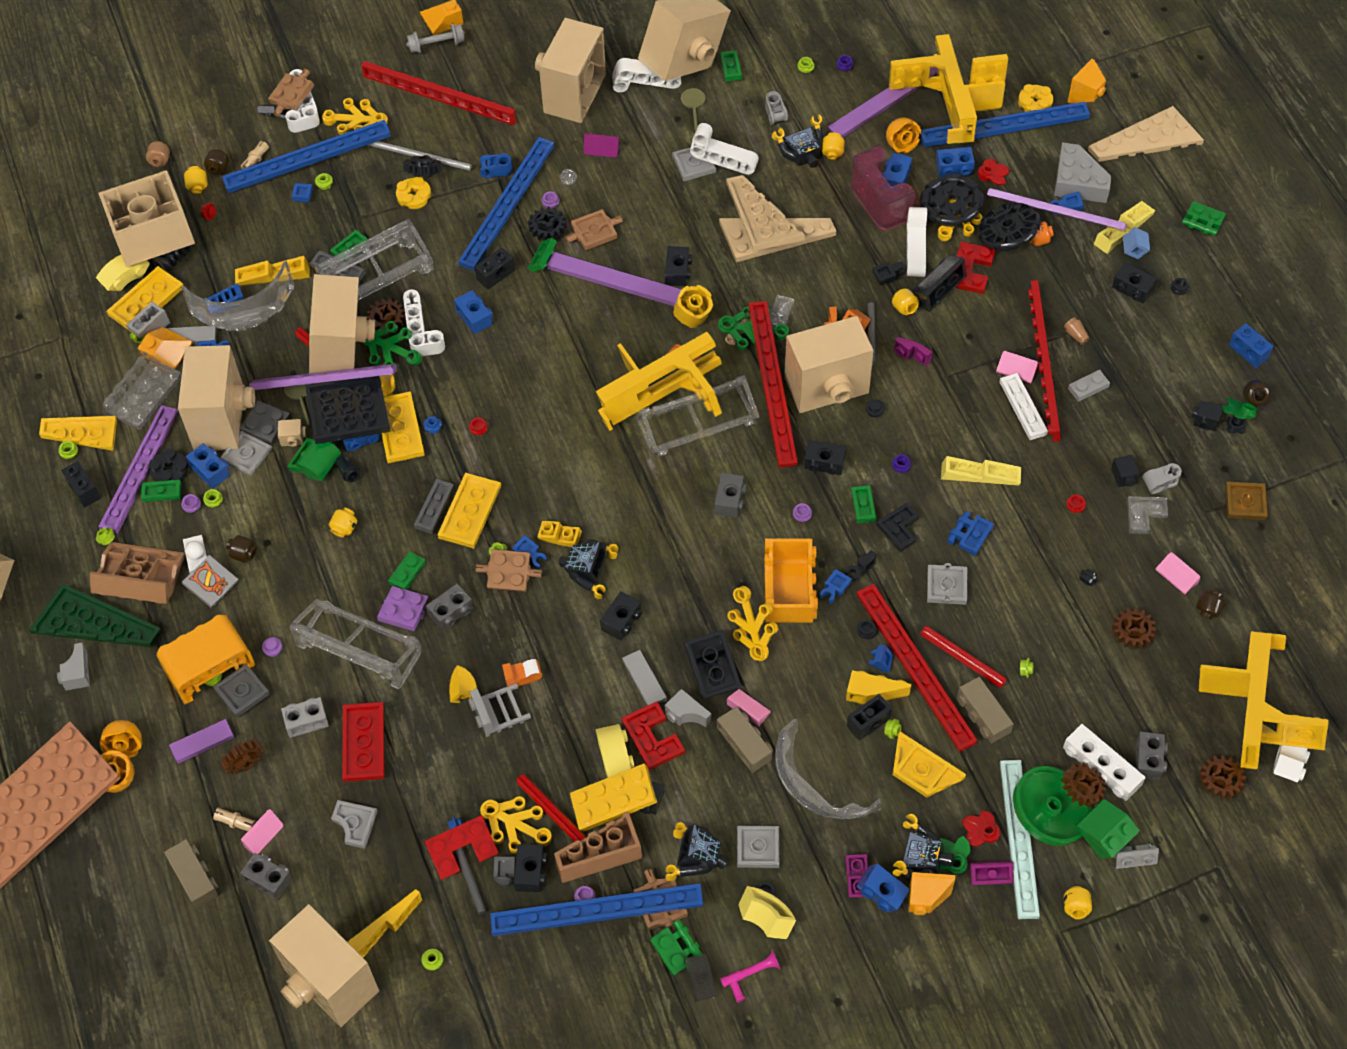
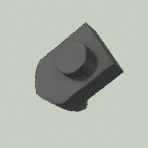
M494 857L493 879L497 884L507 887L514 883L516 857Z

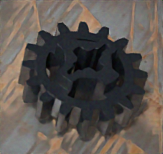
M428 155L413 156L410 159H405L404 171L412 173L415 177H431L435 173H440L441 161L432 159Z
M548 206L547 210H544L541 207V211L535 210V215H530V220H528L529 231L532 232L533 237L538 236V240L542 238L545 240L548 238L554 239L555 236L560 238V233H565V228H567L566 217L562 215V211L557 212V208L550 210V206Z

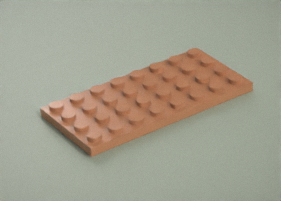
M72 722L67 723L0 784V889L121 778Z

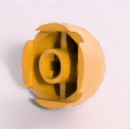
M898 118L888 126L886 139L889 146L896 152L904 151L907 153L913 150L919 143L920 139L918 137L919 133L921 134V129L912 119Z
M116 720L109 723L103 729L100 738V748L103 753L111 750L119 751L128 758L136 756L142 746V735L139 728L134 723L126 720Z
M111 750L101 754L121 777L106 792L117 793L123 791L133 781L134 765L126 755L119 751Z

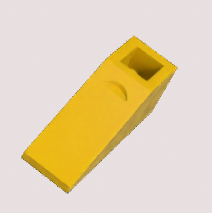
M852 670L846 700L865 704L878 694L885 700L905 697L910 694L911 684L903 680L888 679L882 675L874 676L864 671Z

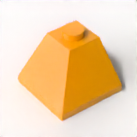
M450 0L420 12L433 35L450 30V24L452 23L453 25L464 24L462 10L456 0Z
M1091 59L1072 78L1067 102H1094L1104 94L1106 79L1095 60Z
M161 327L147 333L138 350L144 358L175 372L184 358L185 347H191L193 341Z
M912 872L909 886L908 912H913L916 915L931 913L952 894L955 875Z

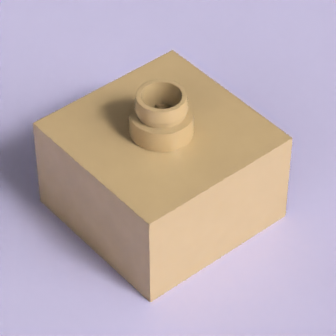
M657 0L638 59L664 81L711 68L731 10L718 0Z
M564 18L547 52H540L538 54L535 69L540 72L544 113L582 123L606 76L602 27Z
M167 170L99 192L126 267L195 244Z
M314 274L309 333V374L353 369L355 365L356 342H365V339L374 340L375 320H366L367 317L357 316L359 277Z
M858 316L786 336L784 379L799 413L833 403H843L851 398L869 393L874 350Z
M230 345L185 347L178 410L193 450L203 443L208 448L212 447L215 451L226 450L228 447L239 449V427L242 421V411H245L246 407L253 408L255 406L254 388H245V385L242 383Z
M309 904L269 940L284 970L291 976L286 981L288 985L284 986L281 993L296 1009L303 1002L307 1004L313 999L342 1027L379 992L368 963Z

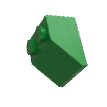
M1102 799L1075 825L1099 858H1113L1140 831L1126 813L1105 799Z

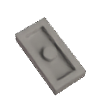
M1098 370L1069 384L1068 389L1079 402L1108 388L1110 382Z

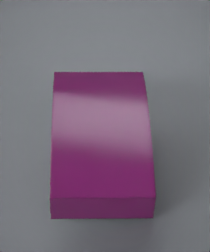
M899 337L895 339L894 351L899 356L904 357L906 360L913 356L917 362L925 366L931 363V350L908 339Z
M867 854L845 855L849 898L864 897L861 894V890L856 886L868 868Z

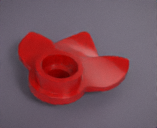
M987 159L979 167L978 177L982 181H992L997 185H1005L1006 181L1003 177L1008 175L1010 170L1003 164H997L995 159Z
M982 810L979 817L970 815L962 819V824L968 831L965 838L970 846H980L984 842L994 843L1000 837L1001 832L999 826L995 824V817L988 811Z

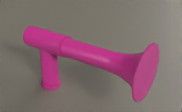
M771 949V954L765 960L722 977L720 980L723 987L731 986L736 1002L739 1003L746 998L743 996L738 981L766 968L776 967L779 970L781 969Z

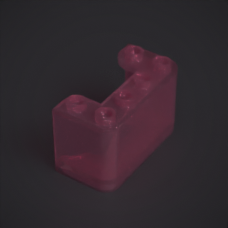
M880 144L853 157L851 190L877 227L881 230H889L907 222L909 207H914L915 191L906 183H900L892 187L889 185L880 170V164L886 157V152Z

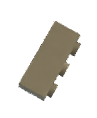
M980 677L959 687L957 700L962 707L967 709L971 721L977 723L985 739L987 738L990 743H993L1012 732L1014 723Z
M735 707L717 719V729L751 773L772 761L773 749L767 741L764 742L762 740L757 727L751 726L749 718L744 711L741 712Z
M186 839L164 852L196 909L218 897L215 889L219 887L213 877L208 878L206 875L209 869L203 860L199 862L196 856L200 855L194 844L190 846Z

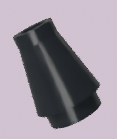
M340 457L336 460V465L345 481L352 483L358 480L360 472L357 466L345 457Z

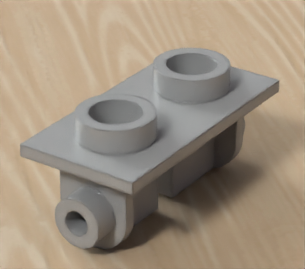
M1151 843L1135 846V850H1132L1131 846L1123 847L1114 856L1116 858V869L1157 864L1159 848L1151 845Z

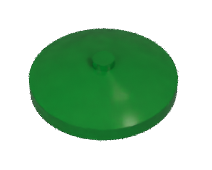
M1039 766L1027 771L1014 787L1013 807L1016 816L1026 831L1039 841L1053 846L1070 845L1082 837L1075 825L1092 810L1091 806L1087 807L1085 804L1079 806V801L1073 803V797L1066 796L1068 791L1062 789L1065 783L1061 781L1065 771L1050 766Z

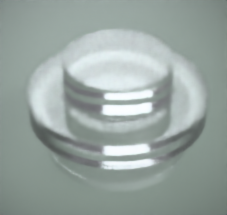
M565 169L560 174V181L564 185H572L577 181V174L572 169Z

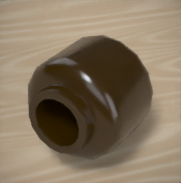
M220 149L210 150L205 158L204 167L211 174H223L228 165L229 158Z
M1252 380L1244 386L1243 396L1250 404L1261 406L1269 400L1270 389L1263 382Z
M237 535L234 539L231 538L228 541L226 549H228L230 558L246 563L254 558L257 547H255L253 540Z
M1211 589L1203 591L1196 604V608L1201 611L1200 615L1210 620L1212 616L1219 617L1226 604L1225 599H1223L1224 595Z

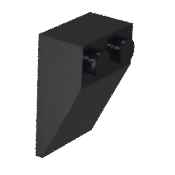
M723 630L683 642L703 699L741 687Z

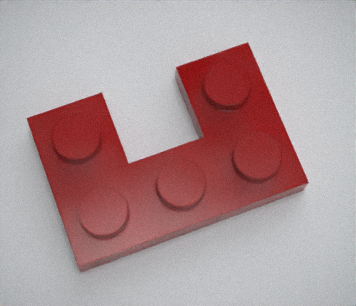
M961 241L957 256L965 259L967 277L955 288L984 294L988 276L971 273L973 263L991 267L995 250Z
M657 701L621 718L623 726L644 763L647 765L648 770H652L685 754V749L676 733L657 742L650 728L666 721V716Z
M482 815L424 841L440 880L460 871L452 851L471 843L479 862L499 854Z

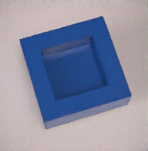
M295 183L292 200L310 202L313 191L312 184Z

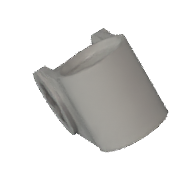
M775 91L767 93L765 110L770 124L774 125L775 122L779 121L787 122L788 113L781 95Z
M1171 463L1145 472L1142 478L1150 493L1156 494L1177 486L1182 470L1179 465Z

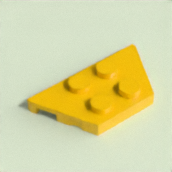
M902 732L898 734L893 776L926 798L965 779V773Z

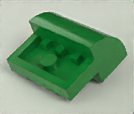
M306 438L287 467L290 471L305 474L308 479L322 481L341 452L331 442L315 444V439Z

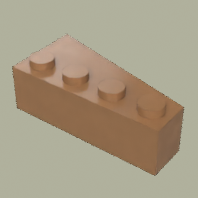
M629 812L623 814L616 821H610L606 824V827L595 832L594 830L589 833L588 837L583 840H577L554 853L562 883L642 859L641 845Z

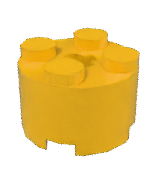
M700 285L684 287L674 304V316L682 324L690 328L702 325L707 320L713 307L711 293Z

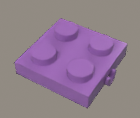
M392 586L386 600H384V604H382L377 619L383 623L415 631L419 620L424 618V610L429 602V597Z

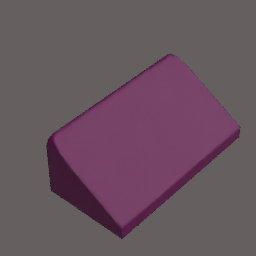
M584 134L585 155L618 157L619 137Z
M1011 860L969 862L971 885L1014 883L1013 862Z

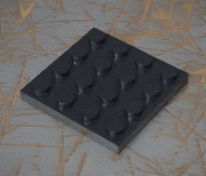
M379 376L305 385L315 444L390 432Z

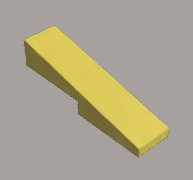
M1143 201L1139 202L1121 214L1118 220L1127 224L1126 232L1107 227L1098 233L1094 245L1108 254L1123 241V236L1134 227H1140L1155 213V210Z
M946 456L942 462L941 479L1020 485L1021 467L989 460L978 463Z

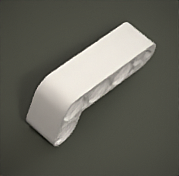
M619 59L612 73L613 89L616 92H625L630 82L665 88H678L681 85V77L664 81L644 63L636 59Z
M292 70L290 75L300 76L302 70ZM311 91L297 111L290 110L286 113L287 125L291 132L296 133L315 128L320 123Z
M706 123L698 125L690 149L693 157L744 174L754 173L759 160L755 152L712 139V127Z
M909 207L907 276L925 277L926 207Z
M416 290L406 291L403 295L407 328L412 331V337L409 339L411 350L420 352L422 356L442 353L445 350L442 332L438 330L425 331L419 293Z

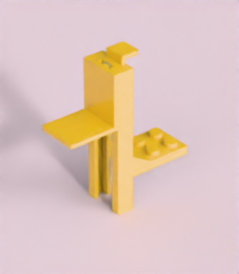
M949 34L938 35L935 38L939 55L934 54V56L891 61L890 90L924 86L942 91L953 128L948 129V144L974 142L977 121L975 110L1002 107L1005 90L1004 80L964 85ZM930 67H935L937 76L929 77Z
M708 332L640 370L620 343L617 346L629 373L596 391L602 408L598 411L609 431L613 430L610 422L614 426L679 388L695 392L699 400H704L703 404L708 412L712 411L716 417L722 414L713 388L703 375L721 365L722 362L714 350L696 361H692L716 347L714 340ZM677 368L680 369V370L674 372L673 374L667 376L666 378L660 380L659 382L653 384L652 386H650V387L648 386V385L651 384L652 382H654V381L658 380L659 378L665 376L666 374H668V373L674 371L675 369H677Z
M1251 631L1247 670L1210 665L1200 666L1199 692L1248 698L1241 758L1242 768L1258 769L1260 742L1325 750L1328 730L1327 719L1286 715L1265 702L1270 649L1285 650L1286 635ZM1263 721L1278 723L1277 732L1262 724Z

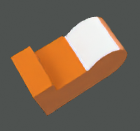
M536 659L510 665V663L502 665L507 687L516 683L518 686L542 678L540 664Z

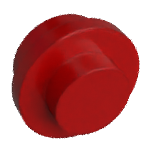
M206 203L201 206L200 214L205 220H212L216 215V208L213 203Z
M479 417L474 418L469 424L470 432L477 436L483 435L488 430L487 422Z
M1075 494L1068 498L1066 506L1069 511L1080 513L1085 509L1086 502L1081 495Z

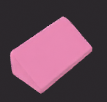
M1003 351L996 372L1007 376L1018 373L1022 381L1031 383L1036 373L1038 362Z
M1172 552L1156 568V571L1183 594H1187L1200 580V575Z
M740 689L727 698L728 706L731 708L737 707L741 712L744 711L749 721L758 727L771 713L770 710Z
M269 809L242 837L241 841L244 847L252 854H259L282 829L283 824L273 811Z

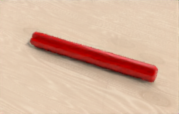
M925 626L922 629V637L999 688L1005 685L1006 677L929 626Z
M521 774L516 779L517 784L574 842L586 838L525 774Z

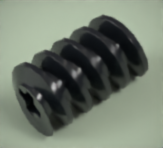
M186 246L151 259L155 268L159 266L164 271L166 269L171 271V265L176 266V260L181 261V256L185 257V251L190 252L191 248Z

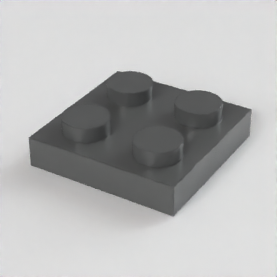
M257 401L239 427V430L267 444L273 445L278 437V421L289 420L291 416L286 411Z
M247 664L213 687L237 718L270 695L267 688Z

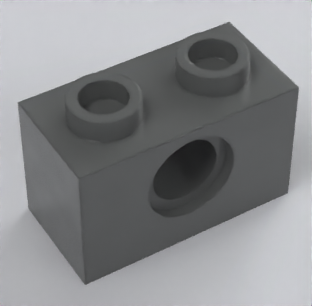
M721 473L715 500V515L737 518L738 511L743 509L744 500H741V497L746 494L747 484H744V476Z

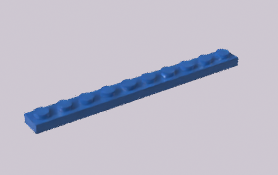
M1079 102L976 121L974 139L1089 119L1090 113L1086 103ZM952 125L921 130L920 137L923 146L930 147L947 144L948 129H953Z
M385 120L224 175L222 178L228 193L391 137Z
M538 137L459 259V266L475 271V266L482 261L554 148V142Z
M701 884L490 913L492 935L498 936L703 907Z

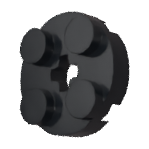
M167 449L149 462L150 474L155 482L168 480L183 481L187 476L188 463L181 453L173 449ZM167 466H172V470L165 469Z

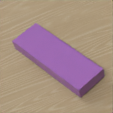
M226 719L169 746L176 762L179 764L233 739L234 736Z

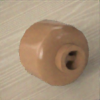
M160 141L150 143L146 153L147 162L155 167L165 166L170 154L169 147Z

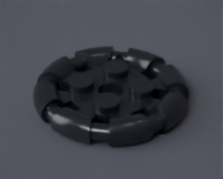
M945 174V177L934 178L925 186V191H922L920 195V207L927 208V219L947 227L958 226L961 223L966 224L973 220L979 214L978 210L982 209L984 201L980 186L969 177L964 178L961 174ZM950 199L956 200L953 203H948L947 201Z
M1005 203L999 205V208L995 210L991 209L983 216L977 228V235L982 244L991 250H1015L1022 244L1026 245L1036 236L1037 230L1041 225V219L1035 208L1028 204Z

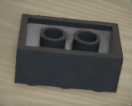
M950 255L947 259H943L934 271L929 272L925 280L918 283L912 291L918 297L919 305L930 312L967 277L965 259Z

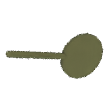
M691 88L681 94L680 100L685 107L693 108L696 132L698 127L696 108L705 103L706 97L701 90Z
M311 384L285 386L284 392L287 397L300 400L307 425L310 426L311 422L303 398L307 396L305 385Z

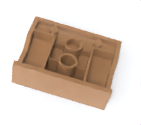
M111 542L102 554L99 570L89 573L91 593L167 604L173 594L185 553Z

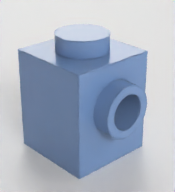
M1134 227L1123 236L1125 254L1139 259L1150 251L1149 235L1147 232Z

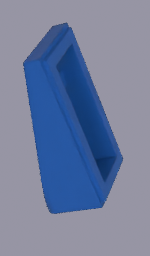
M238 283L205 299L210 314L245 304Z

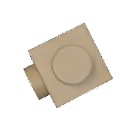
M301 419L278 421V438L281 446L294 447L303 444L304 437H307L306 426L302 425Z

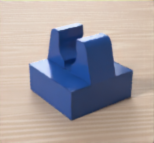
M878 645L877 649L871 651V654L875 657L874 660H869L868 663L873 668L880 669L882 672H889L894 654L886 645Z

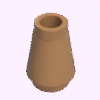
M1075 317L1064 325L1065 332L1081 345L1090 339L1081 321Z

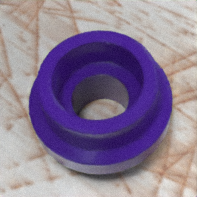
M848 55L840 56L837 60L838 69L842 71L851 70L853 68L852 58Z
M900 454L893 459L892 467L895 471L904 473L910 469L911 461L906 455Z

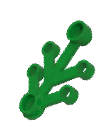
M744 307L740 313L733 317L724 316L718 322L719 330L723 333H729L737 342V348L741 351L747 349L748 340L742 338L737 330L743 331L755 345L751 320L744 324L738 323L742 319H750V314L744 313L749 312L748 307ZM778 324L775 328H772L773 336L778 340H785L789 333V328L785 324Z
M389 321L385 327L375 330L374 340L365 339V342H362L364 345L369 346L371 354L369 362L375 366L380 365L382 362L381 356L378 355L377 344L382 348L385 359L384 365L395 364L390 351L405 357L407 362L413 366L419 365L422 361V354L416 350L408 351L395 345V343L404 339H410L412 331L405 327L400 330V333L384 340L379 337L389 332L395 333L398 325L393 321Z

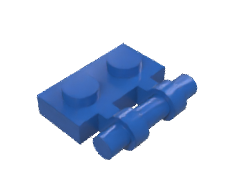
M965 511L956 521L957 525L949 532L947 543L953 545L956 540H959L958 548L976 556L993 529L994 523L978 515L973 521L969 519L971 514ZM963 528H969L966 533L961 532Z

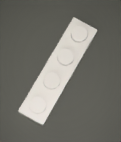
M1018 373L1000 378V384L1029 440L1046 436L1048 430Z

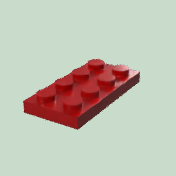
M383 702L343 705V782L385 779Z

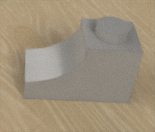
M152 301L126 326L128 330L141 338L158 328H165L170 321L165 310Z
M83 643L74 644V651L71 657L64 664H60V672L57 673L59 684H62L66 691L90 686L88 654Z
M682 689L665 704L667 719L672 723L676 722L679 726L686 722H695L707 727L711 723V713Z

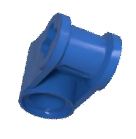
M508 154L483 155L480 157V175L484 178L506 177L513 173L511 157Z

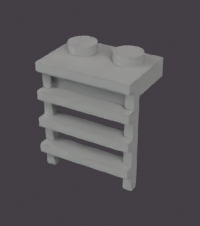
M517 683L484 696H480L478 689L470 691L471 699L468 701L471 710L476 711V722L479 728H483L486 737L496 731L497 733L501 732V729L512 728V725L517 723L522 724L525 720L531 718L530 713L521 715L512 694V690L518 689ZM504 693L508 694L517 718L510 720L500 695ZM496 697L506 720L505 723H498L489 699Z

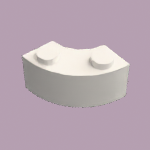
M1280 745L1273 767V774L1295 782L1302 781L1306 772L1303 766L1304 763H1307L1310 752L1307 751L1308 748Z

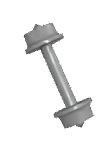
M453 23L450 24L452 32L418 39L415 31L412 35L407 36L408 42L406 46L409 47L411 53L418 52L419 54L421 53L420 45L452 38L455 46H457L458 43L464 42L465 31L462 30L461 24L453 25Z

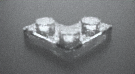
M776 296L773 308H768L771 313L770 321L772 328H775L778 324H785L787 326L794 305L793 298Z
M1128 496L1129 533L1149 534V517L1167 518V498Z

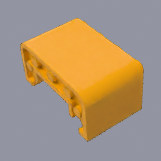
M765 539V603H769L773 608L772 613L766 616L765 623H813V619H817L818 598H816V590L812 589V584H816V573H812V567H815L816 546H812V539Z
M216 615L207 623L198 625L191 632L183 634L173 642L161 646L156 654L164 672L184 705L193 701L192 694L195 690L196 692L201 691L200 685L232 667L238 670L239 666H244L245 664L249 668L255 666L249 649L227 615Z

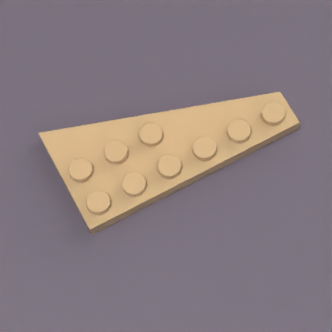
M1172 106L1090 145L1088 151L1100 162L1118 159L1119 156L1129 155L1130 157L1141 152L1148 154L1170 150L1171 147L1181 146V148L1188 147L1189 144L1195 143L1196 145H1202L1204 139Z
M743 175L726 179L728 189L753 251L805 240V234L802 231L799 232L793 223L788 222L785 215L770 201L768 202L762 193H758L755 190V186Z
M719 218L720 226L736 262L836 236V229L831 218H786L788 222L796 226L799 232L802 231L805 234V240L753 251L740 218Z

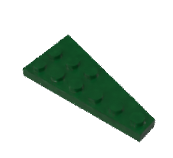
M65 584L60 586L29 629L31 634L152 647L162 633L161 628Z

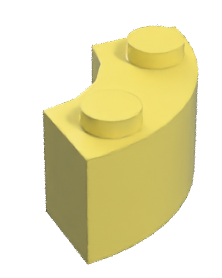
M119 255L108 262L96 278L108 291H122L131 281L143 278L150 263L145 260L126 267L122 255Z
M619 724L595 729L607 778L633 768L632 755L628 756L625 742H628L626 731L621 730Z
M746 887L738 904L743 920L751 921L758 925L767 937L787 939L796 922L790 909L772 894L755 887Z

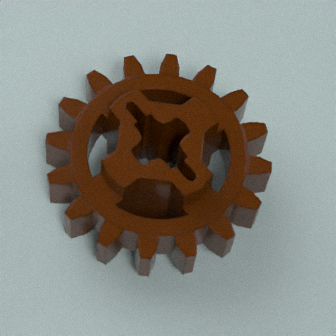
M383 298L381 303L375 301V306L370 305V310L367 311V320H375V330L385 327L389 321H393L398 327L403 328V322H406L405 309L402 304L399 305L397 300L392 302L391 298H389L385 302Z
M1127 608L1125 613L1120 611L1119 615L1115 617L1112 626L1114 630L1113 636H1118V643L1124 642L1123 647L1131 645L1132 650H1134L1135 646L1142 649L1143 644L1149 646L1150 641L1154 640V634L1157 630L1154 627L1156 622L1150 621V614L1144 615L1145 610L1138 612L1137 608H1134V611L1131 612Z
M253 739L251 742L247 740L243 744L240 742L235 744L231 751L226 752L227 756L221 758L223 761L220 764L226 774L232 775L234 772L238 774L241 770L245 772L251 769L254 763L259 762L258 758L263 757L262 753L265 750L259 740Z
M1224 755L1220 759L1213 756L1212 761L1207 759L1205 765L1200 770L1199 778L1203 779L1200 785L1207 786L1205 792H1213V798L1216 795H1220V799L1223 800L1225 795H1227L1229 799H1232L1233 795H1239L1240 790L1245 785L1246 776L1242 775L1245 770L1238 768L1239 762L1232 763V757L1225 760ZM1213 769L1212 775L1209 776L1210 770ZM1236 779L1235 785L1232 786L1233 780Z
M1080 762L1076 765L1072 764L1063 773L1064 777L1061 781L1065 783L1062 789L1068 791L1067 797H1073V803L1079 801V806L1085 804L1087 807H1090L1092 804L1095 806L1105 796L1103 793L1106 791V788L1102 786L1105 780H1100L1099 778L1102 774H1096V768L1090 769L1088 763L1083 766Z

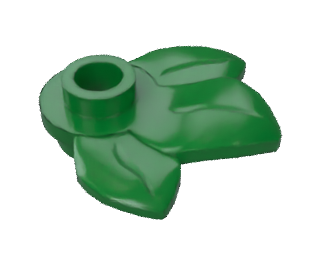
M1227 397L1229 405L1222 407L1225 413L1233 414L1239 419H1251L1257 415V408L1254 405L1242 403Z
M964 836L960 837L955 844L947 839L940 838L943 843L944 853L954 854L953 865L957 861L961 863L959 867L941 865L940 870L948 869L953 874L963 873L968 866L966 858L970 854L969 842Z

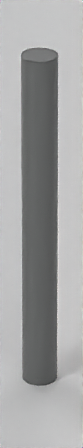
M870 302L867 304L868 317L871 319L868 324V340L874 350L873 366L875 365V304Z
M461 847L455 850V854L477 912L481 915L486 913V909Z

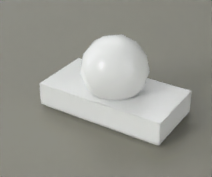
M202 535L183 539L190 573L207 557Z

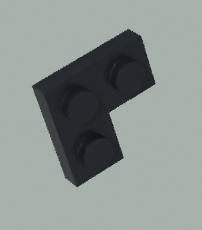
M905 503L878 520L876 525L897 550L901 552L916 541V538L906 527L917 521L919 515L908 503Z

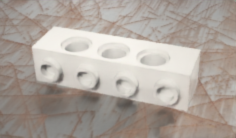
M1083 724L1065 740L1063 748L1070 757L1076 758L1082 766L1088 763L1090 769L1095 767V773L1102 774L1099 777L1100 780H1105L1104 784L1110 787L1117 797L1127 801L1142 786L1145 776ZM1083 748H1087L1091 752H1085ZM1102 761L1106 763L1107 766H1102L1098 762ZM1114 775H1120L1123 779H1117Z

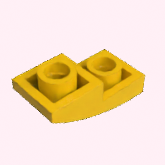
M542 521L537 537L549 543L572 547L579 543L582 531L580 527L562 526L560 522Z

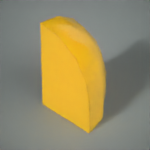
M458 665L454 669L450 680V702L460 703V699L468 697L471 699L470 691L477 689L475 679L471 673Z

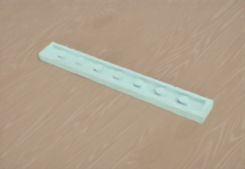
M1021 760L1000 761L1010 857L1013 862L1017 918L1039 919L1040 913L1030 833L1026 831L1018 820L1013 807L1014 787L1023 776Z

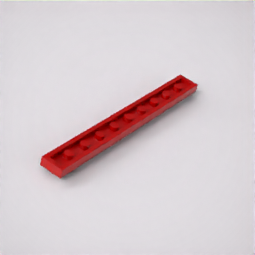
M364 61L361 65L363 77L513 126L516 123V112L511 107L490 102L480 97L459 92L449 87L428 82L374 63Z
M1038 280L1031 281V288L1028 289L1029 299H1033V303H1030L1031 314H1035V317L1032 318L1033 329L1037 328V332L1034 333L1035 343H1039L1040 346L1036 347L1037 358L1042 360L1038 364L1039 372L1044 374V377L1041 378L1042 389L1046 388V393H1043L1044 404H1048V408H1045L1046 420L1050 419L1051 423L1047 424L1048 435H1052L1053 442L1061 441L1039 284Z
M767 301L750 302L748 309L778 468L797 466L798 462Z
M872 584L857 591L856 596L959 753L976 745L978 740L876 586Z

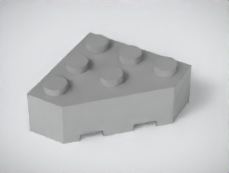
M1062 143L1054 196L1062 197L1079 192L1082 200L1107 203L1111 175L1080 145Z

